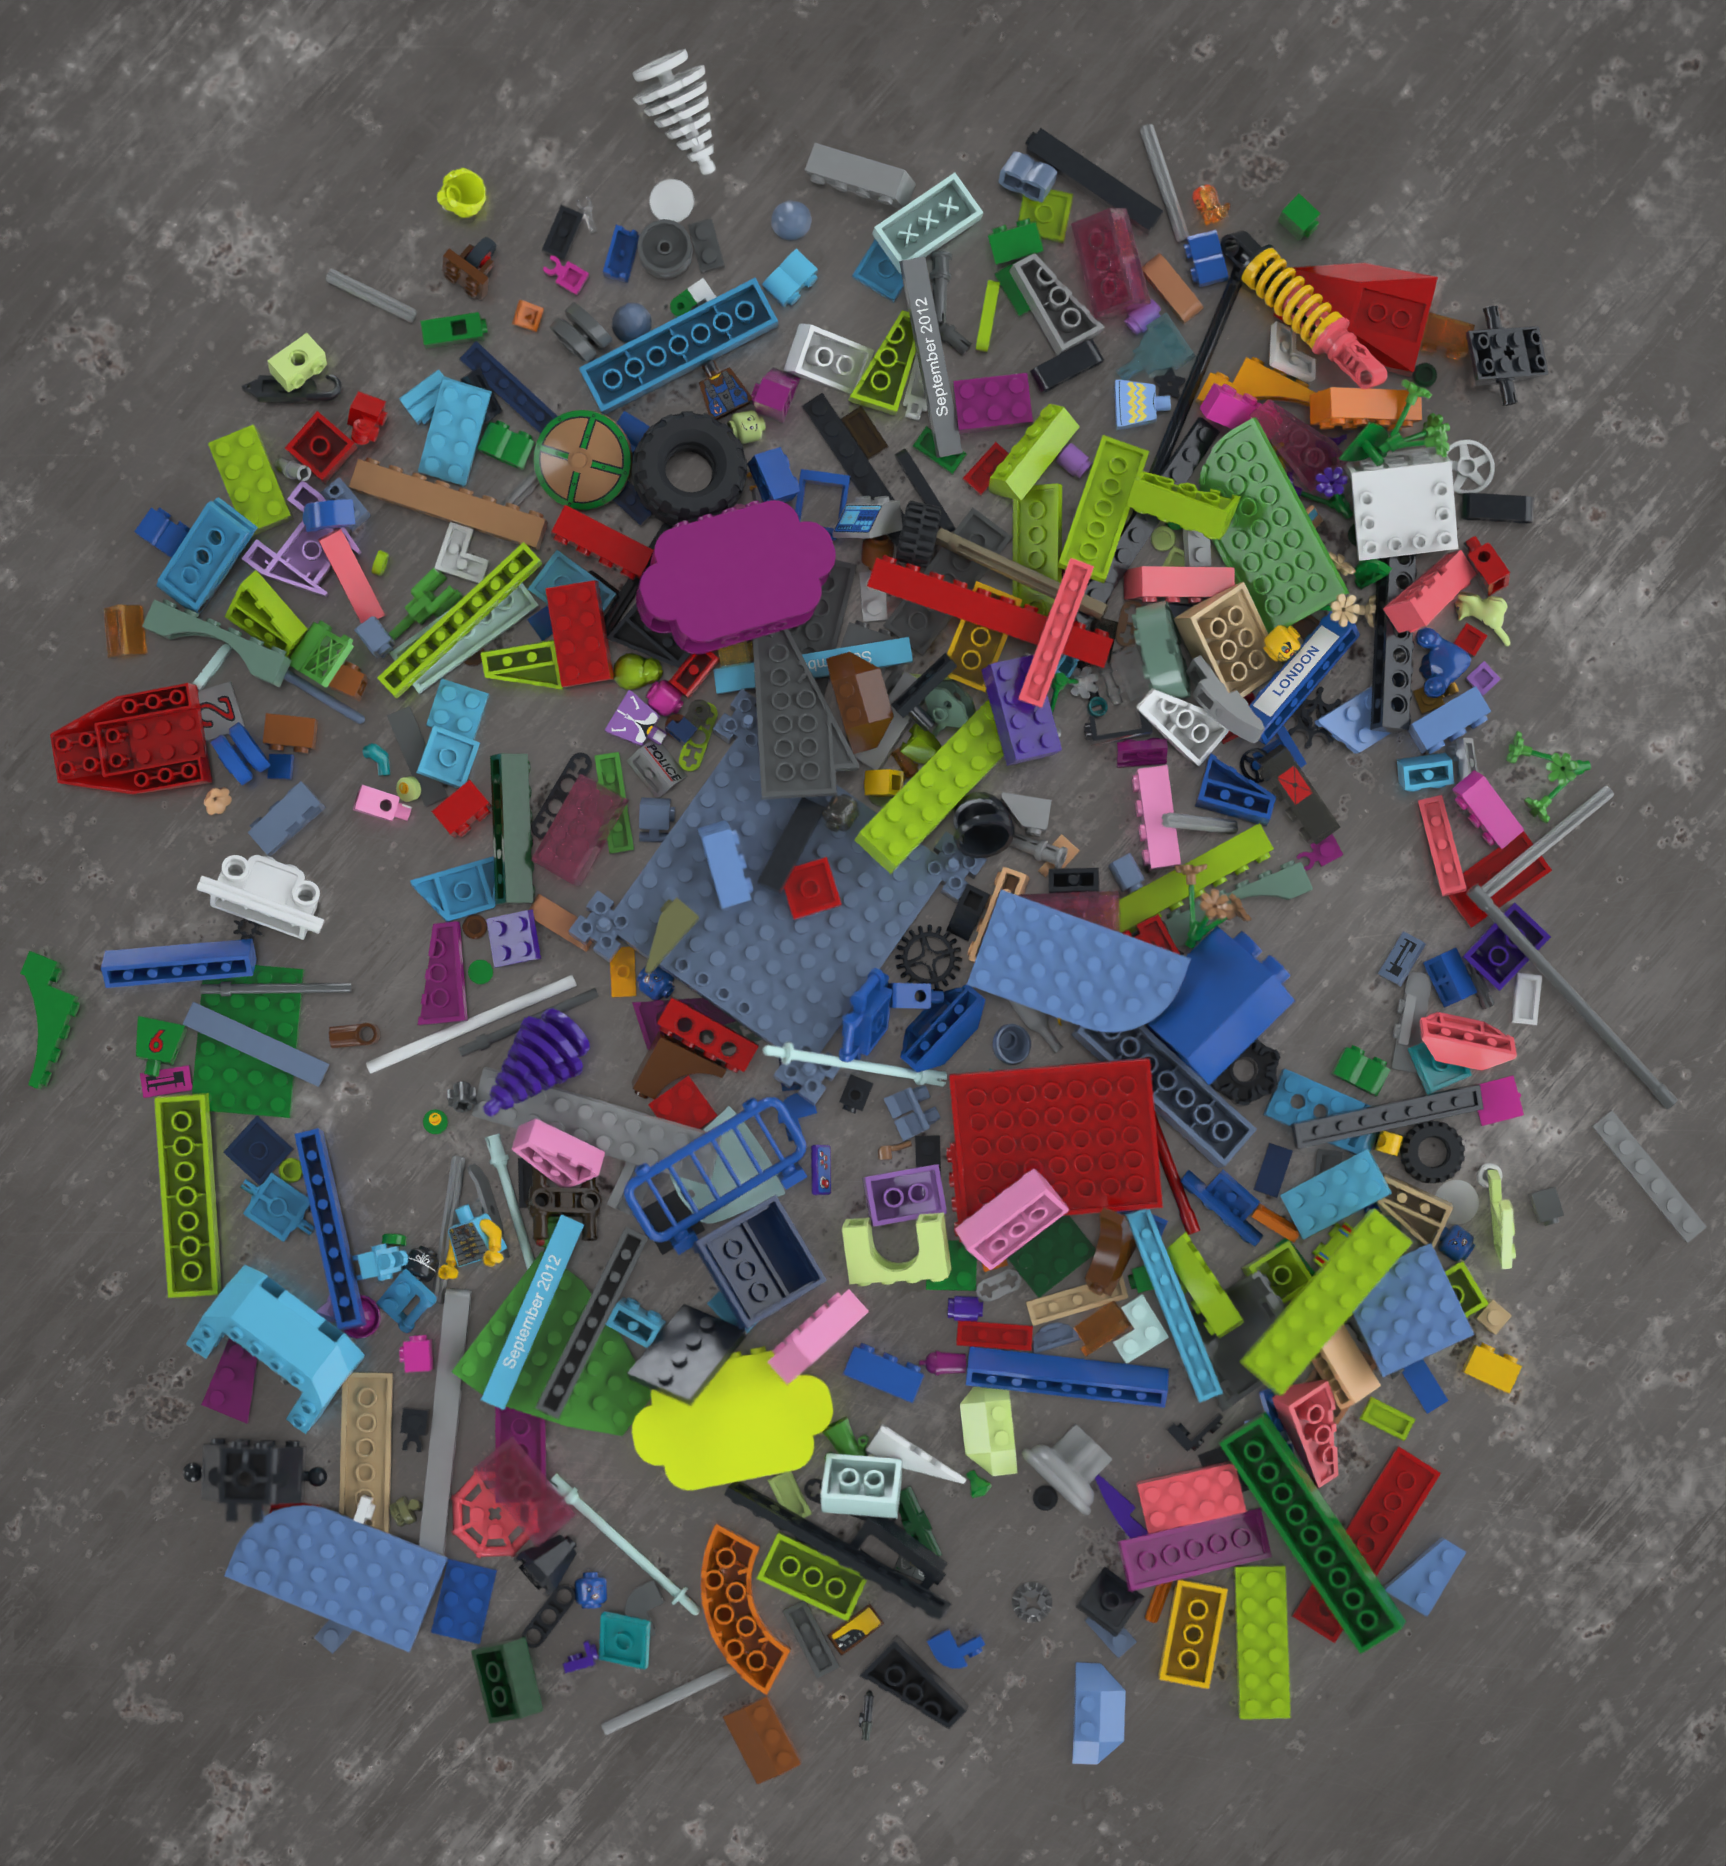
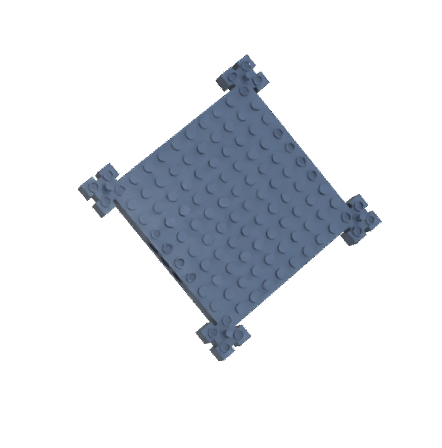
M741 689L730 704V710L734 712L730 717L724 713L713 728V734L726 743L730 744L735 739L732 746L615 910H612L614 901L597 890L586 906V910L590 912L589 916L586 919L580 915L570 928L569 935L585 946L589 940L594 942L596 945L593 951L609 963L621 948V943L617 939H620L648 959L659 917L662 914L660 909L669 899L674 901L677 897L699 916V921L658 967L769 1045L783 1048L785 1043L789 1042L793 1044V1050L821 1054L842 1024L843 1016L849 1014L854 1007L850 1003V997L854 992L860 990L873 968L881 969L940 883L944 885L941 893L957 904L967 884H969L965 881V878L968 875L974 879L987 859L963 855L957 849L953 836L946 831L934 847V852L920 843L890 874L855 841L859 832L878 813L836 785L837 796L804 797L824 806L826 810L796 866L827 857L842 905L793 920L784 888L781 894H778L758 885L757 881L801 798L762 800L756 698ZM726 820L731 831L736 830L740 844L736 845L738 854H743L747 868L742 870L745 878H750L753 892L749 893L751 900L722 908L697 828ZM827 1051V1053L825 1054V1055L833 1056V1055L830 1054L828 1051ZM793 1059V1062H790L788 1065L782 1063L773 1078L789 1089L793 1083L801 1088L798 1095L813 1106H815L826 1090V1087L821 1084L824 1078L832 1081L841 1069V1067Z

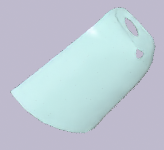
M728 1106L703 1131L709 1132L737 1115V1113ZM744 1122L738 1125L737 1128L761 1169L764 1171L771 1167L772 1163ZM733 1129L721 1135L720 1148L740 1183L743 1184L756 1176L758 1172ZM717 1155L711 1183L721 1197L737 1186L721 1158ZM670 1174V1177L680 1199L688 1207V1209L692 1213H694L689 1203L682 1196L680 1188L674 1180L673 1176ZM775 1175L700 1222L706 1224L717 1223L747 1211L775 1194L777 1197L785 1194L783 1185ZM679 1177L687 1192L688 1190H693L695 1193L692 1200L698 1210L716 1200L707 1185Z

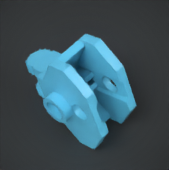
M386 1244L372 1246V1252L352 1256L353 1261H359L361 1275L356 1276L357 1281L372 1277H378V1281L393 1278L392 1273L403 1271V1265H406L408 1262V1256L404 1250L400 1251L399 1246L387 1248Z

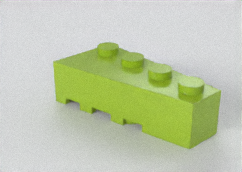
M902 310L850 395L849 402L894 416L897 413L916 352L908 311Z

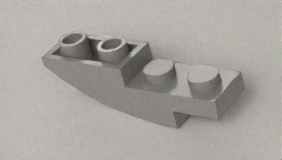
M1201 655L1194 658L1186 671V674L1196 686L1192 696L1210 716L1229 731L1251 743L1258 742L1265 727L1260 718L1251 710L1248 702L1242 698L1237 690L1228 693L1225 685L1219 681L1211 666L1205 662Z

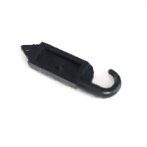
M327 374L326 379L332 380L335 384L334 389L331 391H317L315 381L312 378H308L301 387L294 388L288 393L272 375H258V379L243 385L242 390L256 397L258 402L307 403V401H329L335 399L341 393L342 384L338 377Z

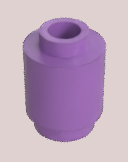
M1143 299L1127 314L1124 322L1135 335H1138L1140 332L1144 333L1161 317L1159 314L1161 308L1154 300L1148 301Z
M1072 443L1063 447L1055 461L1073 477L1076 475L1079 479L1092 465L1088 460L1089 457Z

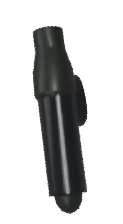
M870 1690L864 1695L863 1712L859 1716V1727H861L862 1731L861 1740L870 1741L873 1725L874 1696Z

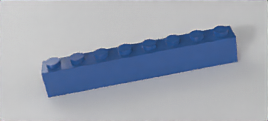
M317 1128L294 1134L337 1328L344 1331L365 1326L367 1323L324 1131Z
M970 1347L966 1386L1165 1408L1169 1369Z

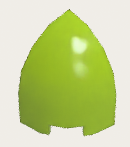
M915 723L909 730L912 735L907 743L902 742L900 752L917 763L926 764L940 750L942 745L928 730L923 731Z

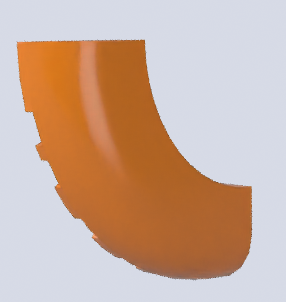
M716 1523L706 1546L701 1570V1597L706 1621L716 1645L727 1662L750 1685L767 1695L790 1653L791 1647L780 1641L767 1628L754 1602L752 1571L761 1545Z

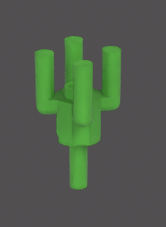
M432 568L411 589V595L415 598L404 607L409 614L389 632V635L394 640L404 633L415 621L422 625L432 615L438 618L463 597V594L458 589L454 590L450 585L438 597L433 594L448 579L441 571L438 572L435 568Z

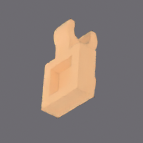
M1062 834L1052 844L1059 848L1066 847L1068 849L1066 860L1061 869H1064L1080 851ZM1046 861L1038 871L1046 878L1049 874V869H1054L1055 864Z

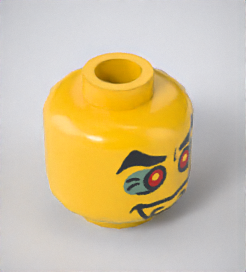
M1278 625L1264 638L1265 646L1263 649L1274 661L1280 660L1285 662L1300 649L1301 645L1298 640L1300 634L1291 625L1288 628Z

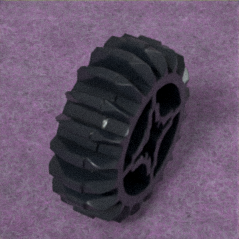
M931 924L927 927L928 932L924 933L922 926H918V935H915L913 930H909V935L912 939L909 940L903 936L901 940L907 945L905 947L902 945L897 946L899 951H903V955H895V959L903 960V963L896 965V968H905L906 970L900 977L905 978L909 975L911 978L907 983H913L915 980L922 984H934L935 989H940L938 982L941 981L945 987L949 985L945 979L947 976L955 980L956 976L951 971L952 969L960 971L961 968L954 965V962H962V957H955L954 953H959L961 947L952 948L957 939L954 938L949 942L947 940L951 934L949 931L945 932L944 936L940 935L942 927L938 926L936 933H933ZM927 938L939 940L947 949L940 951L932 950ZM920 940L922 953L918 957L908 960V952L911 946ZM924 946L927 947L928 952L934 953L935 956L941 954V956H937L932 961L933 971L930 965L924 964L923 961L916 962L925 957L926 951ZM950 956L948 968L942 975L938 976L935 966L937 961ZM925 966L931 979L919 977L910 967Z

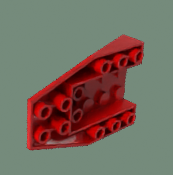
M1368 263L1293 267L1296 270L1294 278L1302 276L1305 279L1303 286L1311 285L1314 288L1312 295L1317 293L1322 295L1323 300L1321 304L1325 302L1331 304L1332 308L1329 314L1337 311L1345 319L1347 318L1350 322L1347 331L1353 333L1357 337V341L1365 346L1385 366L1387 371L1411 377L1417 361L1438 277ZM1274 312L1273 316L1276 317L1277 319H1279L1280 321H1282L1283 323H1285V322L1283 321V317H1282V316H1278V315Z
M184 683L116 696L50 734L57 782L60 784L127 794H141L212 783L198 690L194 684Z

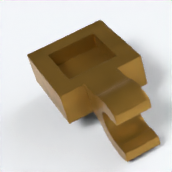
M1456 682L1451 683L1445 693L1438 698L1428 697L1424 692V687L1412 691L1421 715L1445 704L1443 698L1459 692Z

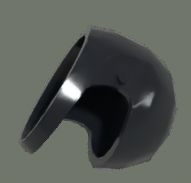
M973 792L965 796L956 806L953 818L956 832L953 839L957 849L963 855L972 858H987L1001 853L1012 843L1014 825L1009 810L996 796L987 792Z

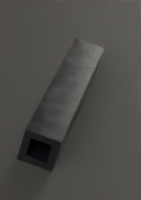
M1040 128L1037 133L1033 131L1026 140L1025 144L1028 145L1026 153L1038 162L1053 167L1058 171L1057 174L1146 235L1150 234L1161 218L1162 209L1044 129Z

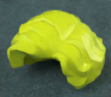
M466 168L451 171L443 178V186L437 193L438 203L445 210L454 212L461 218L473 217L481 210L486 201V188L483 179Z

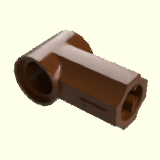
M372 1023L329 1027L331 1048L374 1045L381 1037L380 1029ZM366 1027H370L374 1033L370 1041H366L362 1037V1032Z

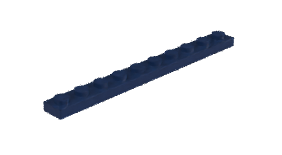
M477 341L459 358L471 371L480 368L490 388L539 434H541L548 423L558 417ZM629 481L623 491L612 500L640 527L653 514L642 505L634 486Z

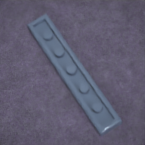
M195 1002L192 1003L183 1022V1025L318 1087L330 1065Z

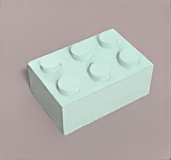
M826 1453L821 1493L822 1512L897 1518L902 1481V1459Z

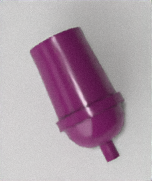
M935 1351L928 1354L926 1360H919V1365H925L927 1371L935 1374V1376H939V1374H965L966 1354Z

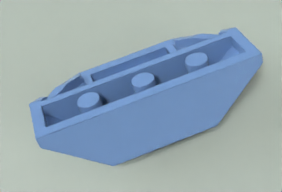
M1076 1662L1072 1764H1099L1124 1742L1126 1690L1101 1663Z

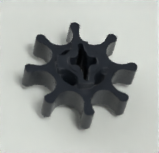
M1321 686L1316 691L1315 699H1305L1301 707L1291 715L1296 719L1297 725L1289 729L1288 733L1292 736L1297 731L1304 732L1307 736L1306 749L1312 746V738L1316 735L1322 736L1327 745H1331L1334 741L1329 735L1328 730L1324 727L1318 729L1319 727L1316 724L1312 727L1313 719L1310 716L1315 709H1317L1316 718L1319 719L1342 703L1341 699H1337L1332 704L1324 703L1321 698L1324 688Z

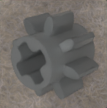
M460 1081L453 1085V1090L447 1089L448 1105L458 1112H467L471 1110L472 1104H478L476 1101V1087H471L468 1082Z

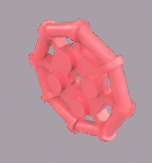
M476 1470L473 1476L457 1493L451 1495L452 1535H456L479 1559L481 1557L511 1556L513 1558L517 1556L516 1553L536 1532H539L537 1503H527L528 1523L522 1521L520 1505L524 1503H496V1488H487L484 1482L496 1481L495 1471ZM479 1484L482 1490L481 1493L473 1501L466 1500L467 1495ZM462 1504L470 1507V1522L463 1525ZM491 1507L493 1509L497 1507L501 1509L499 1513L501 1516L500 1520L496 1518L491 1520L489 1518L491 1514L489 1509ZM518 1525L526 1528L511 1543L509 1535ZM473 1527L483 1537L481 1544L465 1530ZM488 1539H504L506 1546L486 1547Z

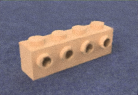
M1004 866L1002 871L997 873L994 881V886H996L994 893L990 895L985 905V909H987L985 917L980 919L976 932H978L976 941H972L968 950V955L970 956L968 960L972 963H975L1000 891L1004 890L1023 897L1030 880L1026 874Z

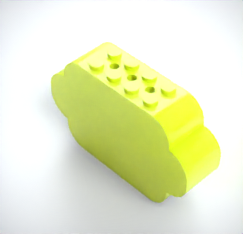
M765 1346L750 1349L751 1354L741 1355V1351H736L691 1406L651 1390L652 1404L646 1406L637 1414L632 1425L635 1449L644 1461L653 1465H664L668 1479L676 1487L684 1490H696L796 1470L803 1467L810 1460L815 1445L814 1435L822 1432L832 1419L833 1402L830 1389L824 1380L813 1374L800 1373L787 1385L768 1363L775 1355L772 1352L774 1349L766 1350Z

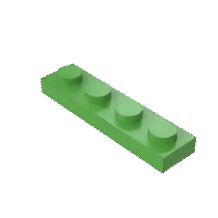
M620 753L595 755L609 854L634 851Z

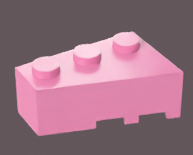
M536 1118L518 1126L512 1147L514 1152L559 1187L571 1188L599 1176L605 1155L604 1151Z

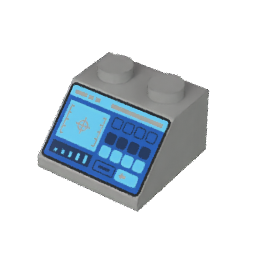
M871 496L856 497V502L846 504L832 533L833 538H873L902 530L900 500H889V496L875 497L874 500H871Z

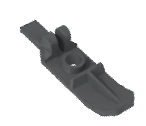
M471 1164L467 1169L477 1189L479 1198L475 1201H481L482 1214H488L491 1220L502 1230V1239L505 1242L503 1224L489 1180L479 1166ZM508 1248L500 1252L503 1255V1259L510 1257Z

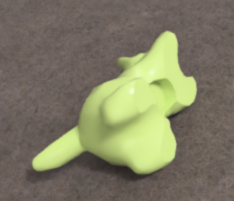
M1460 591L1458 594L1459 600L1455 603L1458 620L1461 621L1467 616L1478 618L1485 625L1492 628L1506 646H1509V637L1501 628L1504 621V613L1507 609L1506 601L1497 596H1490L1483 600L1477 594Z

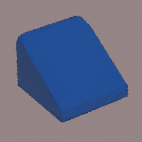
M547 605L527 619L542 641L553 635L549 607Z
M269 754L271 766L268 767L267 779L292 780L294 755Z

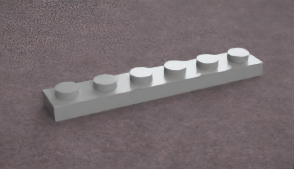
M1612 1110L1592 1125V1128L1686 1243L1707 1228Z

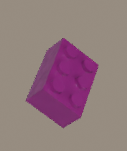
M1027 373L953 381L959 434L1030 427L1033 424Z

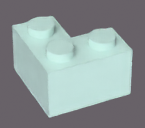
M1142 1294L1120 1307L1133 1329L1118 1337L1112 1343L1126 1364L1169 1338Z

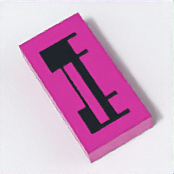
M190 1065L160 1070L159 1077L140 1073L143 1098L191 1091L193 1087Z

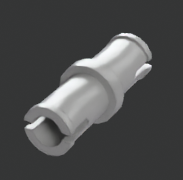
M281 457L275 462V470L284 474L289 479L307 481L311 476V469L308 466L302 465L298 460H288Z

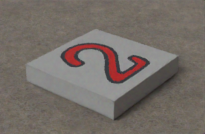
M231 681L198 691L206 742L217 738L219 735H229V728L238 722L245 727Z

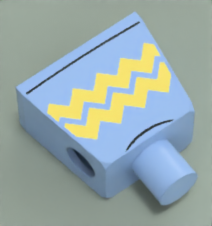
M1115 380L1116 430L1155 423L1157 419L1156 411L1171 410L1170 396H1156L1154 384Z

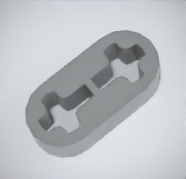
M1008 1269L988 1277L978 1283L976 1287L977 1296L982 1301L989 1302L1009 1294L1020 1287L1021 1276L1017 1271ZM1006 1274L1016 1275L1017 1280L1014 1281V1287H1010L1009 1284L1000 1286L999 1283L1006 1279ZM987 1283L988 1286L997 1284L998 1289L991 1292V1297L988 1298L987 1295H981L980 1291L983 1290V1284Z

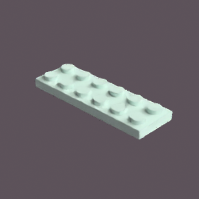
M520 584L413 684L419 694L540 607L524 584ZM447 612L389 654L396 661Z

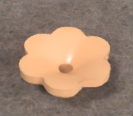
M226 787L220 789L213 788L206 794L203 804L206 806V812L209 815L215 813L222 814L226 806L231 803L232 798L229 796V790Z

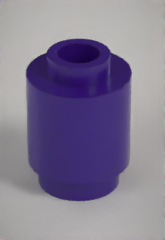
M954 1296V1298H948L947 1318H954V1321L977 1322L978 1317H983V1302H978V1297Z

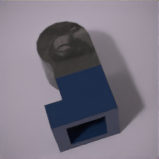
M700 699L694 700L682 720L677 724L672 719L666 726L665 731L684 746L710 714L708 703Z

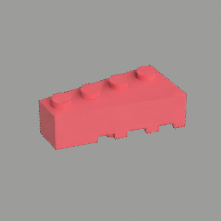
M1462 550L1447 553L1387 604L1383 610L1398 633L1405 631L1412 633L1420 627L1427 626L1461 590L1471 584L1470 581L1477 573Z

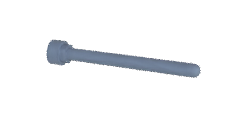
M287 670L284 677L285 680L358 724L364 723L365 717Z

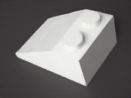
M799 324L784 371L851 395L869 366L875 350L814 325Z

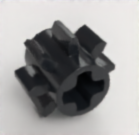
M244 918L241 921L234 920V923L238 925V929L233 933L241 934L240 940L250 938L255 943V936L264 935L259 931L263 925ZM247 922L255 927L251 929V934L243 931L246 928Z

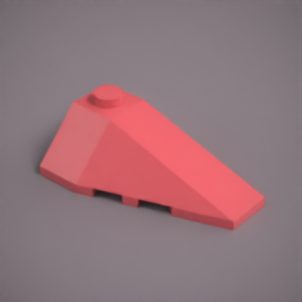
M1325 1379L1291 1385L1283 1395H1275L1272 1397L1279 1419L1315 1486L1320 1488L1338 1476L1337 1447L1334 1446L1336 1423L1333 1422V1410H1336L1335 1399L1329 1383Z

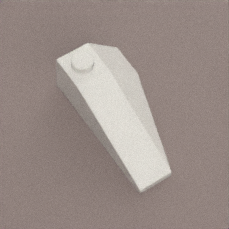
M1153 688L1136 707L1179 753L1197 766L1204 762L1229 732L1227 728L1218 723L1203 708Z
M884 1424L880 1426L866 1448L870 1452L868 1457L902 1459V1468L963 1484L967 1480L964 1476Z

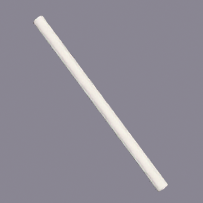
M573 975L567 976L471 1017L468 1021L459 1022L366 1062L370 1074L548 999L576 987Z

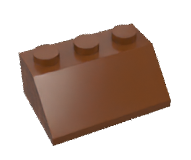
M768 1694L723 1716L757 1784L780 1776L801 1765L802 1760Z

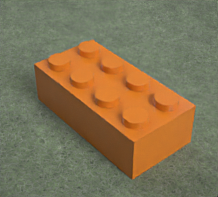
M1330 387L1309 395L1310 425H1319L1320 429H1334L1335 426H1342V430H1356L1357 427H1365L1369 422L1386 427L1387 431L1391 432L1407 403L1405 400L1409 392L1407 390ZM1421 397L1417 398L1414 406L1411 405L1399 431H1402V428L1413 427V423L1422 420Z

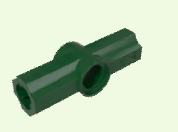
M909 1486L900 1490L898 1511L901 1515V1522L905 1531L937 1556H941V1550L931 1531L933 1530L924 1510H921L913 1489Z

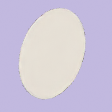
M664 180L657 184L651 192L650 207L653 214L660 220L667 219L680 222L693 209V193L680 180Z
M1448 1181L1441 1185L1435 1196L1451 1202L1453 1205V1210L1447 1220L1449 1224H1464L1470 1221L1477 1213L1479 1207L1478 1194L1465 1181Z

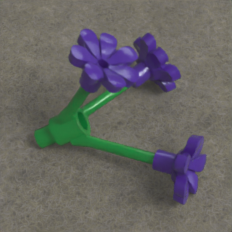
M1347 434L1336 438L1327 437L1316 440L1315 444L1317 447L1328 448L1329 458L1332 457L1334 472L1331 467L1324 469L1325 475H1316L1315 479L1320 483L1316 486V490L1331 498L1327 500L1302 491V488L1294 486L1293 473L1288 471L1287 476L1298 497L1302 496L1332 509L1335 508L1338 513H1342L1345 519H1348L1353 515L1343 485L1348 482V478L1343 475V469L1339 467L1337 456H1339L1337 446L1347 439Z

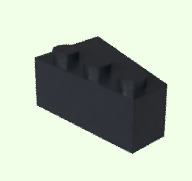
M636 603L606 638L677 668H680L691 654L682 650L676 644L672 632L658 633L649 629L643 623Z

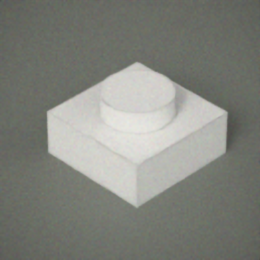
M366 1495L361 1497L353 1521L363 1524L366 1522V1519L371 1520L376 1505L372 1504L374 1498Z

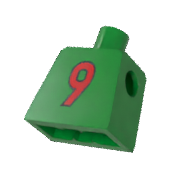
M138 1016L136 1057L147 1061L144 1075L159 1077L161 1064L173 1066L188 1030L185 1025Z

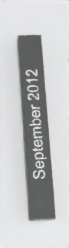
M924 256L899 261L936 455L939 458L963 453L926 259Z

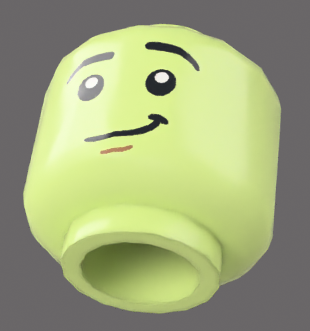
M754 410L734 413L730 421L727 422V425L732 429V433L740 440L741 444L760 440L762 431H765L766 428L764 418L758 416Z

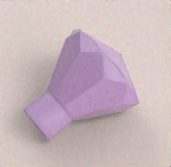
M329 1295L327 1302L316 1310V1313L328 1322L335 1323V1315Z

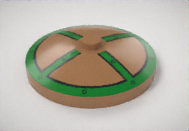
M575 410L559 415L543 429L535 445L534 468L540 485L553 500L573 509H593L611 502L623 491L632 471V449L625 432L613 419L596 411Z

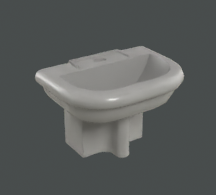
M1074 1424L1052 1448L1045 1444H1039L1031 1449L1024 1448L1022 1450L1024 1459L1065 1500H1068L1082 1514H1090V1505L1094 1499V1491L1090 1483L1108 1465L1112 1458L1077 1424Z

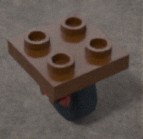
M484 237L476 246L469 244L460 255L449 248L443 255L442 272L444 277L453 284L457 282L461 285L464 292L471 298L477 297L482 301L488 294L489 277L486 275L493 267L494 261L491 258L496 250V243L490 238Z

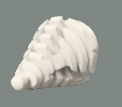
M681 49L663 56L632 73L634 79L638 82L656 76L660 80L659 83L643 90L632 99L638 105L654 101L659 97L661 98L643 109L648 116L657 115L673 108V110L654 120V123L659 128L679 121L680 124L672 127L665 134L669 139L685 135L686 138L676 143V145L682 151L691 148L693 152L686 156L691 162L698 161L702 174L708 175L715 170L714 163L709 158V155L713 153V144L705 146L703 142L712 137L711 129L708 128L700 132L697 129L711 121L710 113L691 117L709 105L708 97L699 98L685 104V102L707 90L706 81L692 84L684 89L682 88L705 74V67L700 65L673 76L671 69L688 59L686 49Z

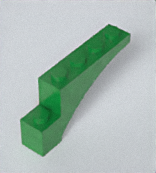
M29 951L20 974L25 976L34 1000L37 1015L38 1042L34 1068L28 1085L36 1089H42L43 1085L47 1086L52 1075V1072H49L52 1062L56 1063L61 1053L59 1045L62 1039L66 1040L71 1028L68 1023L71 1016H76L80 1003H78V996L52 986L53 982L57 983L61 976L62 969L59 968L61 963Z

